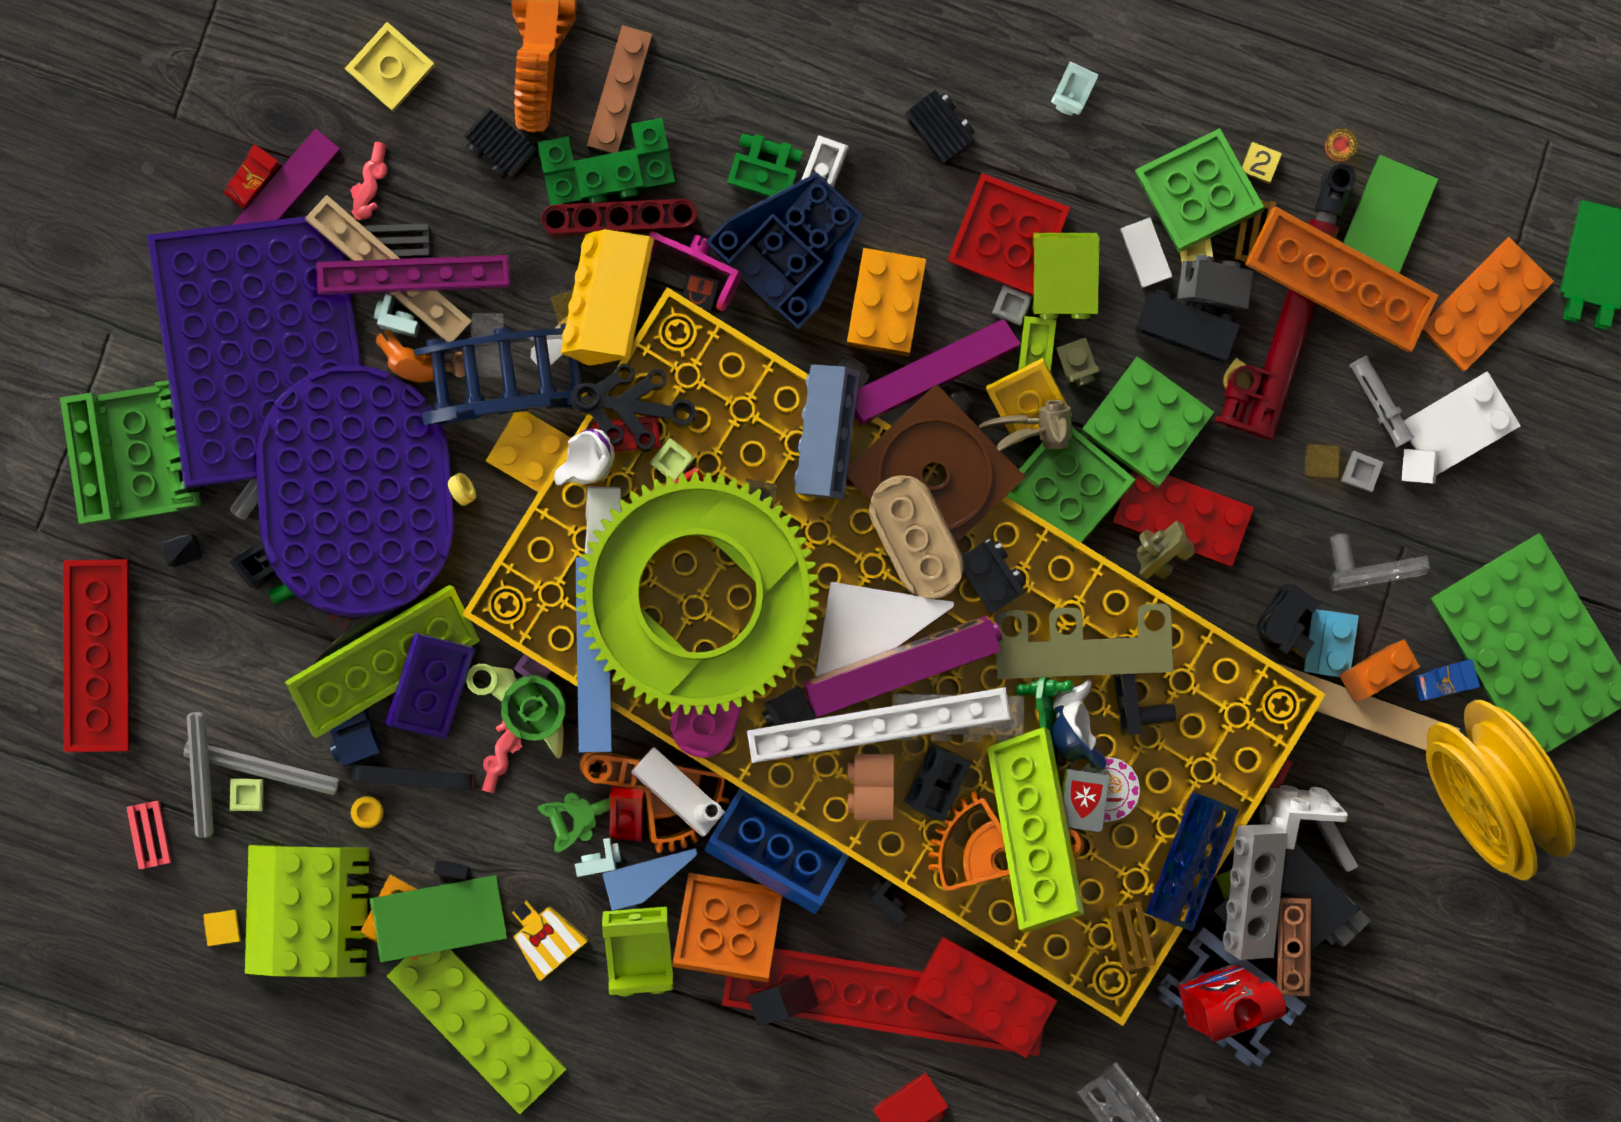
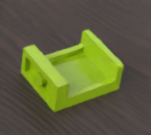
M1033 233L1034 302H1032V309L1034 314H1040L1039 317L1043 319H1056L1059 317V314H1071V318L1087 319L1090 318V314H1098V234Z
M667 907L603 911L602 930L606 947L609 994L626 997L634 993L650 992L652 994H661L673 990V967Z

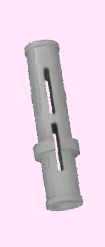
M1366 355L1349 366L1352 368L1364 392L1379 415V418H1377L1379 424H1384L1397 448L1412 440L1414 436L1400 415L1402 412L1399 406L1396 407L1369 361V357Z

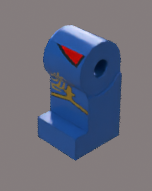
M1472 659L1413 676L1420 701L1480 687Z

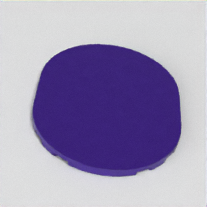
M344 365L325 368L309 374L290 386L275 401L265 418L258 438L256 469L261 540L268 561L283 584L301 600L322 611L340 616H377L397 610L412 602L438 576L448 557L452 544L454 514L452 494L448 487L451 470L445 431L442 425L423 424L422 413L431 411L432 408L415 388L389 375L386 371L366 366Z

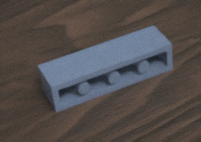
M811 364L810 373L806 379L807 400L802 411L803 432L798 443L800 456L798 470L794 476L795 493L808 497L844 500L859 371L843 366Z

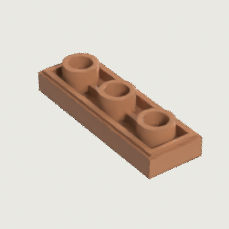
M1280 897L1277 988L1282 995L1310 996L1311 898ZM1295 941L1300 945V950L1298 952H1291L1288 944Z

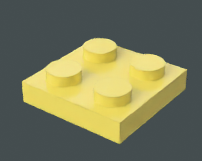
M386 22L346 66L345 70L394 112L435 67V64L392 25Z

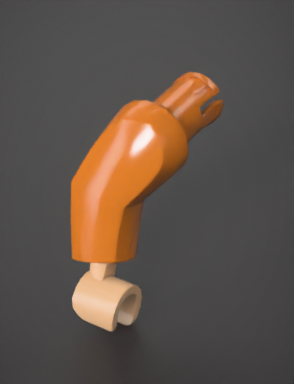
M392 330L384 331L388 337L387 340L381 333L377 336L376 344L388 357V368L394 373L418 383L434 381L431 356H415L414 350L403 347ZM462 351L454 353L452 362L445 363L446 375L447 372H451L457 377L465 376Z

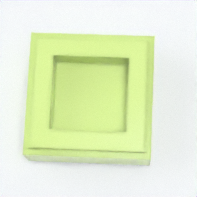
M669 438L651 460L650 464L666 477L670 475L672 480L679 478L680 473L684 474L695 458Z
M231 779L230 811H263L264 779Z

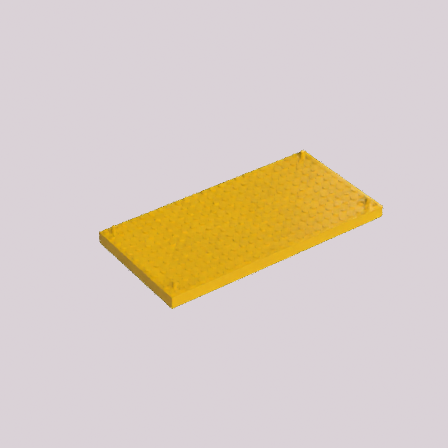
M667 287L634 339L630 358L623 359L619 363V365L628 364L634 369L633 382L627 386L619 384L606 395L618 397L647 378L651 370H662L666 375L665 387L659 391L652 390L638 400L672 406L675 401L685 399L692 402L695 406L696 418L694 423L686 428L675 426L669 419L658 418L661 448L671 438L695 458L684 474L698 467L704 478L707 473H711L714 483H716L720 474L724 475L725 485H729L732 479L736 478L738 489H741L746 482L750 484L749 494H753L759 488L762 491L760 501L771 496L773 498L770 506L771 509L781 505L783 509L779 517L782 518L789 514L792 516L791 521L787 525L788 528L797 525L800 527V530L794 536L795 539L805 537L807 540L800 547L801 550L811 549L812 554L805 558V561L815 562L816 566L809 570L808 574L818 575V580L810 583L809 586L818 588L819 593L810 596V599L819 602L818 607L809 609V612L817 616L816 620L806 622L808 626L814 629L813 633L802 634L809 642L808 645H797V648L803 654L802 657L791 655L790 659L795 667L792 669L783 666L782 669L786 674L785 679L775 675L773 677L777 685L775 688L765 683L764 689L766 694L764 696L756 690L753 691L754 701L752 703L745 696L742 697L743 706L733 739L726 749L719 754L702 758L685 753L676 744L671 733L670 723L673 712H671L670 702H667L663 709H658L657 698L650 705L645 703L647 693H643L636 699L633 697L635 686L624 691L622 689L625 682L624 678L616 683L612 680L616 673L615 669L611 671V708L1124 1026L1231 851L1234 839L1236 838L1237 826L1247 825L1326 694L1013 500L1005 497L956 544L963 556L988 538L993 543L999 541L1008 555L1004 559L1010 570L1016 568L1026 582L1022 586L1025 593L990 615L963 573L961 580L952 592L944 597L937 598L954 602V606L898 647L986 616L994 623L998 612L1010 610L1026 612L1028 616L1029 642L1050 641L1049 614L1056 608H1078L1081 610L1083 640L1112 639L1125 636L1136 638L1138 637V608L1144 604H1167L1171 609L1173 672L1135 674L1139 707L1173 703L1176 709V722L1142 726V733L1122 736L1113 674L1048 677L1050 680H1056L1057 682L1069 680L1074 684V688L1082 685L1087 679L1091 681L1090 692L1083 700V703L1089 713L1091 734L1097 741L1095 747L1104 757L1120 759L1132 767L1139 780L1140 793L1138 802L1130 814L1120 820L1103 821L1101 832L1069 828L1081 834L1085 843L1082 854L1074 859L1084 910L1082 915L1024 933L1019 930L1010 876L955 891H946L942 887L939 870L932 871L928 868L931 864H938V858H931L928 854L931 851L939 852L940 846L930 843L931 839L941 841L943 837L942 834L935 832V828L941 827L946 830L948 824L917 811L904 802L932 742L972 762L952 805L961 811L964 807L960 804L959 799L964 797L970 804L974 802L970 792L976 791L979 798H985L999 818L987 747L1040 728L1036 697H1033L1031 694L1023 697L1016 694V687L1019 684L1030 685L1033 681H1038L1040 677L997 679L996 653L822 716L817 717L815 715V717L820 719L1006 687L1011 720L809 753L794 761L793 757L752 763L747 731L769 727L761 713L767 710L765 702L799 685L811 708L803 681L816 675L831 582L909 595L915 594L910 592L902 583L871 521L869 514L870 502L848 479L846 480L844 500L808 497L795 493L794 476L799 464L798 443L803 432L802 411L807 400L806 379L808 374ZM626 370L619 373V377L622 379H627L631 375ZM653 376L650 381L653 384H660L663 379L660 376ZM603 409L610 420L621 419L615 410ZM685 411L677 414V418L680 420H686L689 417V414ZM635 414L636 417H645V415ZM591 415L585 417L575 435L586 429H594L593 422L595 420ZM854 416L848 467L876 442L891 425L880 418H876L861 426ZM568 445L462 615L578 687L576 557H582L583 554H586L587 520L585 514L587 486L620 487L621 499L631 504L630 492L633 491L639 497L643 496L642 485L653 491L654 480L657 479L663 487L666 486V476L650 464L660 449H652L648 452L631 451L615 453L613 465L606 478L596 483L582 485L565 482L558 486L555 483L554 475L555 471L568 460ZM929 463L923 469V479L930 486H939L946 480V469L939 463ZM706 536L681 538L663 547L647 565L640 585L641 608L688 652H707L729 644L746 628L756 604V582ZM1067 546L1071 547L1075 551H1071ZM1159 610L1149 611L1144 617L1145 626L1151 631L1160 630L1165 623L1163 613ZM1062 614L1056 620V628L1061 634H1071L1076 628V620L1070 614ZM1009 616L1003 620L1001 628L1006 636L1015 637L1021 632L1022 624L1017 617ZM1059 692L1056 696H1052V697H1053V703H1054L1055 698H1056L1059 694H1061V693H1063V692ZM1057 751L1059 760L1058 776L1062 791L1065 769L1081 771L1089 762L1085 758L1077 761H1066ZM855 754H894L893 820H854V813H848V793H854V780H848V761H855ZM983 805L968 812L958 822L950 835L945 852V870L950 886L967 882L963 868V853L967 841L975 830L983 824L992 821ZM949 810L947 817L952 820L955 815ZM1070 839V841H1071V846H1072V845H1074V842H1073L1072 839ZM1006 852L1000 853L997 857V865L1001 870H1008ZM1141 901L1156 965L1123 972L1108 908ZM1135 909L1129 911L1142 961L1146 960L1136 912ZM1119 912L1117 916L1128 963H1133L1134 958L1123 912Z

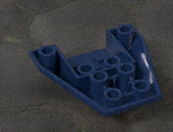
M816 172L727 219L706 243L726 265L738 270L742 274L741 280L775 313L799 330L821 307L863 215Z

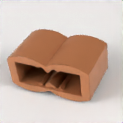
M855 754V761H848V780H854V793H848V813H854V820H893L894 754Z

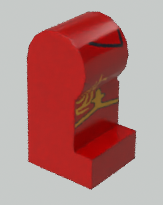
M255 144L248 152V157L238 169V173L231 179L224 191L226 197L243 209L249 206L282 167L278 160Z

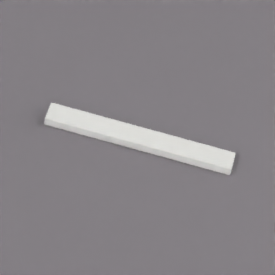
M1006 687L748 730L747 735L752 763L1006 721L1011 720Z

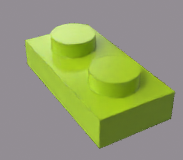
M1024 317L1018 370L1043 358L1051 371L1056 320Z

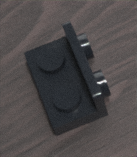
M988 538L962 556L964 562L963 573L990 615L1025 593L1022 586L1026 582L1016 568L1010 570L1004 559L1008 555L999 541L993 543Z
M799 685L765 702L767 710L761 712L769 727L816 719ZM807 754L792 757L796 761Z

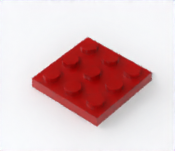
M981 173L947 263L1034 296L1033 233H1060L1070 207Z

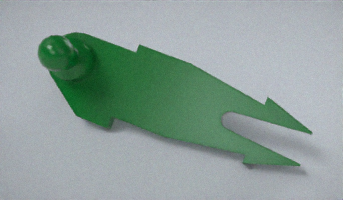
M1040 677L1038 681H1033L1030 685L1019 684L1016 687V694L1021 697L1029 694L1036 697L1040 728L1045 727L1052 734V728L1056 721L1052 696H1056L1059 692H1072L1074 684L1069 680L1057 682L1056 680H1050L1048 677ZM1054 749L1057 771L1059 772L1057 749Z

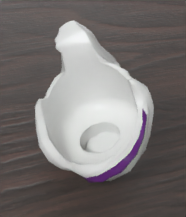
M586 429L573 436L568 441V460L555 471V483L558 486L565 482L584 485L596 483L606 478L615 459L614 447L609 437L603 431L597 429Z

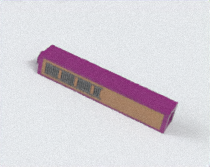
M983 616L803 681L812 711L819 717L1000 652L1001 649L998 642L1003 639L998 624L996 622L992 623L990 619Z

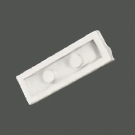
M655 747L651 748L631 771L633 775L701 837L705 836L725 813L717 802L709 798Z

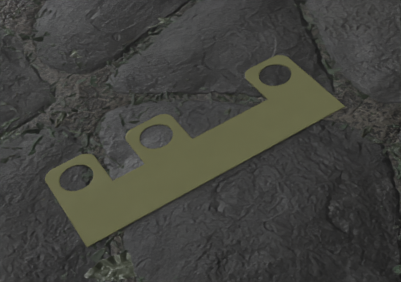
M1167 604L1141 605L1137 611L1138 637L1083 640L1081 610L1078 608H1056L1049 614L1050 641L1029 642L1028 616L1026 612L1022 610L1000 611L995 616V622L999 626L1003 639L998 642L1001 651L996 653L997 679L1173 672L1171 609ZM1151 610H1159L1165 617L1164 626L1158 631H1151L1145 626L1144 617ZM1070 614L1075 618L1076 628L1071 634L1064 635L1057 630L1056 620L1060 615ZM1009 616L1017 617L1022 624L1021 632L1015 637L1006 636L1001 628L1003 620Z

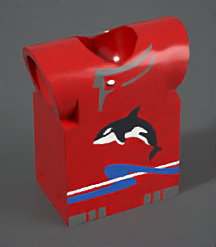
M1237 963L1178 983L1188 1026L1211 1037L1213 1043L1280 1019L1286 1013V1003L1280 990L1269 981L1261 983L1258 977Z

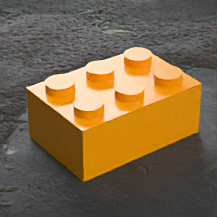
M863 248L846 346L909 357L926 259Z

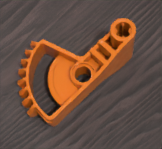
M512 0L513 17L523 40V46L517 51L514 93L515 125L520 130L535 133L544 131L549 127L556 53L576 21L577 0Z
M586 752L581 757L579 762L580 770L590 782L644 790L649 838L652 843H655L657 853H662L663 843H667L670 852L675 851L674 841L679 840L682 848H686L687 842L685 837L690 836L694 843L699 841L694 833L696 831L692 827L672 835L656 836L654 819L668 818L677 814L631 773L642 759L608 752ZM597 761L601 764V769L593 772L590 769V765ZM673 764L697 787L700 785L701 775L718 777L713 801L718 804L719 802L724 804L730 803V799L722 796L725 778L712 770Z
M976 791L970 792L971 798L974 801L970 804L964 797L959 799L960 804L964 807L961 811L957 807L951 806L950 811L955 817L952 820L946 817L944 823L948 824L946 830L941 827L935 828V832L943 835L941 841L931 839L930 842L932 845L940 847L939 852H929V857L938 858V864H931L928 868L932 871L939 870L942 887L946 891H955L1010 876L1009 869L1001 870L997 865L998 855L1005 852L1000 820L985 798H979ZM983 805L992 821L980 826L967 841L963 853V868L967 882L950 886L945 870V852L950 835L958 822L968 812ZM1068 828L1070 839L1074 842L1072 851L1075 859L1082 854L1085 843L1081 834Z

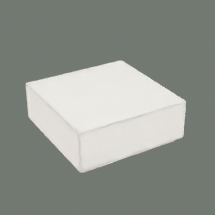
M1404 449L1402 481L1435 483L1438 452Z

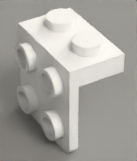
M1282 785L1280 788H1269L1265 804L1261 806L1259 812L1261 824H1271L1288 833L1286 849H1294L1300 819L1346 822L1348 817L1345 810L1326 789L1311 787L1310 790H1298L1296 787Z

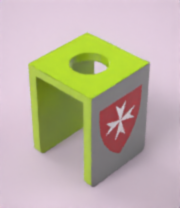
M1065 769L1061 792L1069 828L1095 832L1102 831L1110 775Z

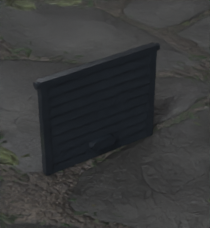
M1297 841L1295 842L1294 849H1286L1280 897L1311 898L1312 950L1353 917L1361 908L1358 904L1354 905ZM1229 897L1214 908L1216 914L1225 924L1227 922L1226 905ZM1278 922L1274 958L1258 959L1271 974L1269 977L1273 980L1277 979ZM1292 941L1288 944V948L1291 952H1298L1300 945Z

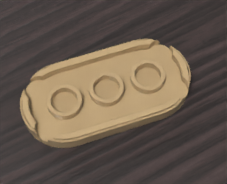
M899 475L886 479L876 488L871 497L869 514L902 583L910 592L924 598L937 599L948 595L961 580L964 562L962 554L932 493L923 482L911 476Z

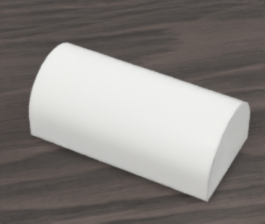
M818 135L802 180L817 172L834 188L849 149L848 145Z

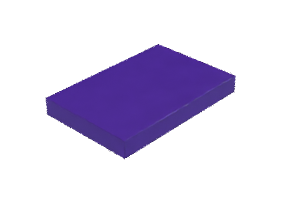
M415 632L386 724L399 729L447 739L476 649L472 646Z

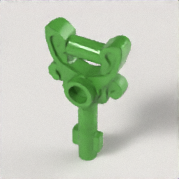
M569 793L564 797V803H545L537 807L542 815L549 817L557 838L554 843L555 853L568 848L578 837L582 841L591 839L593 834L590 828L595 827V817L610 811V797L590 805L587 800H579L576 794ZM562 811H566L573 818V831L570 833L561 815Z

